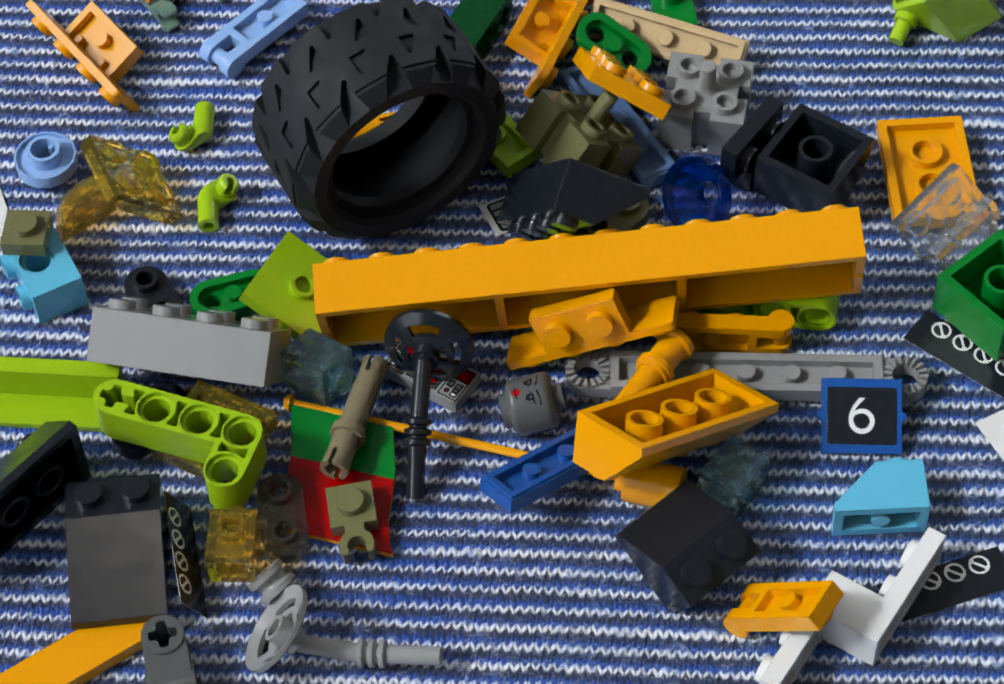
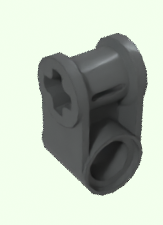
M157 615L150 618L141 630V643L146 667L144 672L146 684H198L194 663L191 660L190 649L181 622L176 617L170 615ZM169 643L168 646L162 647V644Z

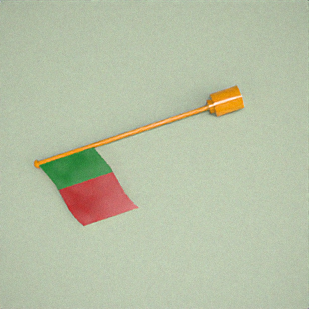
M294 394L287 395L283 400V406L287 411L291 412L292 450L284 491V518L288 533L339 545L342 536L333 537L325 488L371 480L379 529L369 532L374 538L377 554L393 558L390 545L389 522L396 479L394 431L404 433V429L408 428L409 425L370 416L365 429L367 438L364 445L357 449L347 478L340 480L339 473L341 469H339L337 478L332 479L322 473L320 463L331 442L332 435L329 433L334 421L340 418L343 410L297 400ZM432 430V435L427 436L429 439L513 458H519L528 453V451L435 430ZM658 462L649 468L637 469L618 476V478L614 479V490L621 491V501L652 507L686 481L687 468ZM357 545L353 547L354 549L367 552L365 546Z

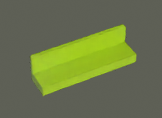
M0 356V427L38 429L45 422L71 421L77 426L78 431L103 432L94 407L93 393L98 385L107 380H125L122 366L91 361Z

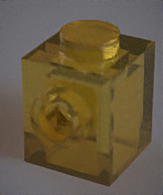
M232 506L227 509H210L204 557L210 582L252 583L258 576L262 531L257 510L246 509L240 506Z

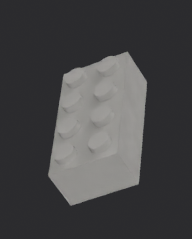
M122 296V299L109 298L108 305L93 306L86 361L257 387H267L285 381L292 328L279 327L278 318L252 315V318L241 317V321L235 320L236 312L209 309V311H197V314H192L191 305L179 303L153 304V308L148 307L149 299Z

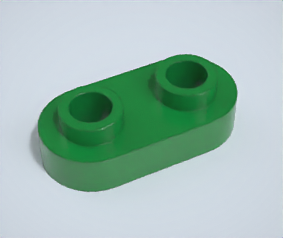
M600 12L587 14L579 22L575 33L578 47L582 46L591 51L593 46L596 45L614 55L615 59L622 63L621 66L628 69L629 66L623 63L622 58L630 57L635 61V67L644 72L647 71L652 59L649 46L620 23ZM589 34H599L602 38V41H592L589 38Z
M250 269L197 284L192 289L189 297L192 314H197V311L219 309L236 312L235 320L241 319V317L258 315L257 312L238 299L260 269Z

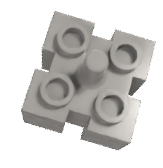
M671 52L666 76V89H664L665 91L662 95L671 107L663 120L658 118V141L667 149L690 152L692 144L708 146L707 154L721 155L722 147L748 119L752 96L754 62L721 58L720 65H716L712 60L704 61V56Z

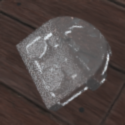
M951 163L890 224L918 258L944 271L993 235L997 229V220H1000L1001 216L994 200L985 197L960 165Z

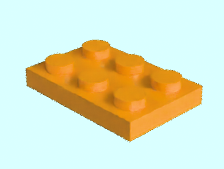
M596 45L593 46L591 51L582 46L578 48L572 61L587 80L661 120L664 119L671 105L662 96L665 90L659 87L656 81L651 79L652 76L633 65H630L628 69L621 66L622 63L615 59L614 55Z
M962 116L877 120L876 136L894 230L980 225L982 211Z

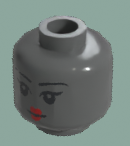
M538 372L511 379L505 384L504 393L498 395L500 411L506 428H514L520 436H528L557 428L561 423V411L569 408L563 384H554L552 378L546 372Z

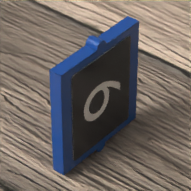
M821 378V411L816 414L817 420L821 421L820 454L901 456L902 422L907 418V415L902 412V379Z

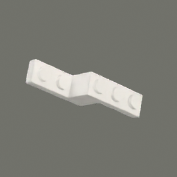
M928 527L919 542L912 539L901 557L900 565L903 567L897 577L889 574L878 594L831 570L825 581L833 580L844 593L833 610L831 620L820 631H783L779 639V644L782 646L774 657L768 654L763 659L754 680L759 682V684H792L821 639L873 666L939 563L946 535Z

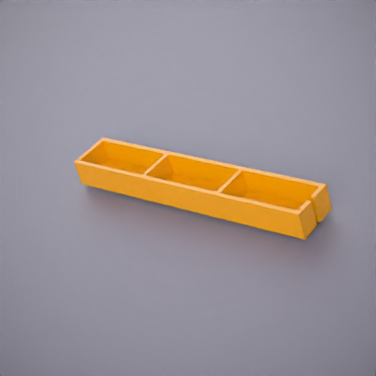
M835 204L826 206L820 211L811 212L787 209L773 216L756 217L752 214H740L732 217L730 220L710 222L707 219H694L686 222L684 225L665 227L662 224L654 223L644 225L639 230L630 231L606 228L598 230L592 235L574 236L570 233H559L544 240L529 241L526 238H512L505 241L504 244L485 246L481 243H466L458 249L449 250L425 247L417 249L414 253L394 255L389 252H378L370 255L369 258L353 260L345 257H332L326 259L323 263L312 264L315 316L326 347L337 348L384 343L386 329L393 318L412 309H432L446 313L460 321L470 334L530 328L532 326L528 320L530 311L533 308L611 288L616 289L624 307L675 295L679 302L678 312L861 293L867 256L859 207L847 208L844 205ZM428 325L410 327L414 335L418 333H433L437 335L440 330L437 327Z

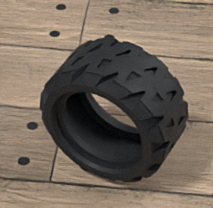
M380 0L379 2L369 4L363 2L337 12L334 16L312 27L291 45V48L282 58L275 62L262 83V95L255 101L252 128L255 133L254 141L261 155L306 223L319 232L325 231L328 235L335 238L359 239L364 236L374 238L400 231L425 220L457 198L476 179L487 161L492 157L501 139L502 131L499 126L506 120L505 96L500 90L498 80L456 22L451 20L445 10L424 0L418 4L414 0ZM406 102L386 121L372 130L353 138L377 116L398 104Z

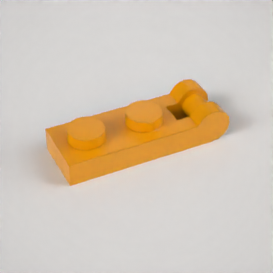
M783 309L774 310L768 316L743 315L741 313L705 314L685 311L682 313L678 312L676 328L683 331L691 339L695 348L694 352L789 353L792 347L791 334L793 333L795 320L789 311Z
M833 580L750 583L740 595L741 604L738 608H733L729 611L723 620V625L731 634L739 638H747L750 632L820 631L831 620L833 610L844 593Z

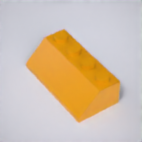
M712 368L577 411L572 462L589 471L597 479L603 481L614 480L620 475L637 469L649 468L655 463L673 457H681L686 455L687 452L705 446L716 445L722 440L740 435L778 412L779 403L721 371Z

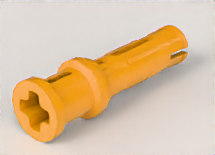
M677 328L663 335L656 336L657 342L649 352H643L638 357L636 373L630 378L615 399L671 382L674 379L676 367L681 361L688 360L694 353L695 348L691 339Z

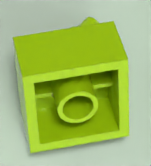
M893 0V8L896 11L893 20L896 23L888 40L895 45L903 46L910 30L916 29L917 25L960 42L999 20L1002 16L995 0Z

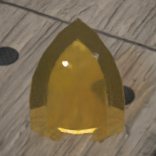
M103 173L98 176L94 174L76 184L61 198L55 212V229L62 242L119 208L113 182Z

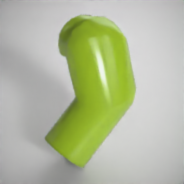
M208 101L198 102L195 105L192 125L188 127L184 123H179L178 128L176 126L171 128L169 140L177 150L190 152L211 139L215 119L214 104Z
M222 174L218 179L213 180L200 190L197 197L198 228L201 231L210 233L219 228V211L236 198L240 188L239 181L234 175Z

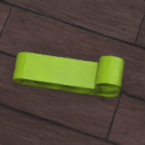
M107 380L98 385L94 390L93 403L100 428L105 435L113 439L203 463V474L210 503L220 511H235L247 503L268 457L262 424L256 417L125 380ZM226 480H232L231 482H228V483H221V482L226 481Z

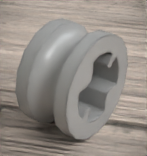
M279 558L268 565L248 586L252 592L259 591L261 593V602L264 605L274 599L295 577L292 571L286 572L282 569L283 562Z

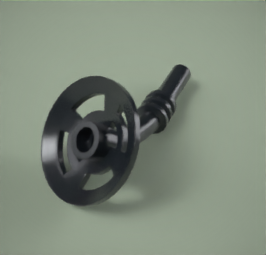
M412 309L393 318L386 329L384 344L391 360L402 370L413 375L410 416L405 418V424H408L409 427L404 429V434L409 436V438L404 439V444L408 446L406 499H424L426 447L431 445V440L427 439V436L432 435V430L427 428V426L432 424V419L428 418L431 380H446L462 374L468 369L473 360L475 345L468 329L454 317L432 309ZM428 325L437 327L440 330L437 335L433 333H418L414 335L410 327ZM396 337L402 341L400 346V352L403 359L400 357L396 350ZM454 339L461 349L460 361L454 360L455 348L451 342ZM408 346L414 349L412 357L408 352ZM443 348L447 353V358L440 357ZM438 369L443 370V372H432L433 370Z

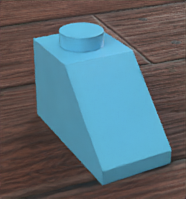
M895 457L886 461H876L835 502L831 523L832 536L925 532L931 506L923 459L907 460L906 458Z

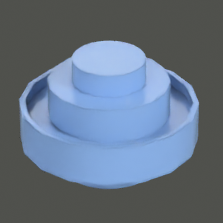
M40 132L29 136L20 143L15 150L14 162L19 178L24 183L35 188H52L63 184L73 176L77 170L78 156L74 143L66 135L57 132Z

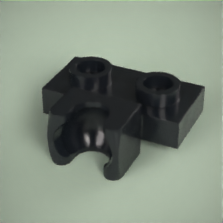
M769 95L722 147L719 168L720 177L742 190L749 192L753 190L756 157L784 124L781 121L784 102Z

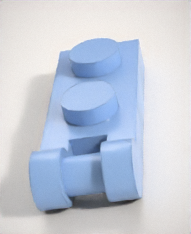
M258 0L202 44L199 56L211 65L217 64L221 73L230 79H234L241 74L246 63L309 15L308 3L304 0ZM230 46H233V47H234V48H233L231 51H229V52L225 51V50L228 49Z

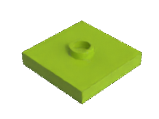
M288 231L238 300L261 316L278 318V326L292 328L291 337L311 351L322 336L315 316L312 264L323 263L327 258Z

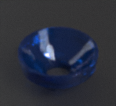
M689 156L679 159L670 167L662 188V201L669 220L674 226L684 225L686 222L694 219H707L710 222L726 220L731 208L732 190L725 171L718 163L706 157ZM709 181L716 186L718 191V198L713 206L708 204L704 197V189Z

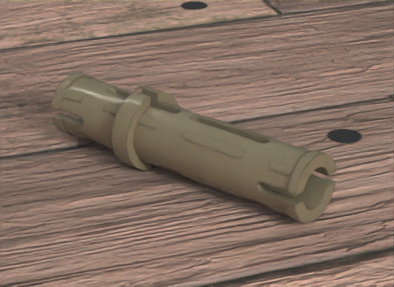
M371 355L363 357L360 370L349 393L340 418L334 421L329 433L332 435L331 442L320 463V470L332 479L337 478L339 469H341L339 473L340 480L347 478L356 451L364 445L367 438V433H365L366 425L386 375L390 370V364L381 356L374 355L371 366L369 365L372 359Z

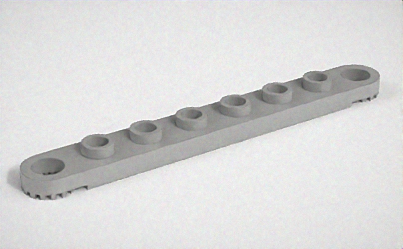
M611 350V353L588 351L579 356L569 358L565 366L566 385L573 393L583 397H617L630 378L636 373L638 357L643 352L649 351ZM694 352L688 360L681 361L676 367L672 381L715 368L774 401H821V378L894 379L895 375L904 373L913 376L917 381L914 383V386L909 385V388H907V385H904L902 387V403H912L922 398L925 394L929 375L927 367L924 368L922 362H917V359L914 357L913 360L909 359V356L901 358V356L882 358V355ZM589 367L597 370L599 377L596 376L595 380L591 378L587 382V379H584V381H582L581 377L578 379V375L575 373L582 368Z

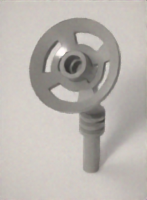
M297 584L283 589L266 607L252 631L245 654L246 667L254 673H262L268 670L286 652L290 654L298 652L355 662L359 668H364L366 663L369 668H375L378 664L380 669H385L387 664L442 666L443 648L440 646L388 645L387 640L382 639L379 644L376 639H370L368 644L366 639H359L358 643L307 635L306 629L302 627L306 614L308 596L306 590ZM295 602V606H291L288 609H286L288 606ZM267 640L269 641L268 651L262 655L264 644Z

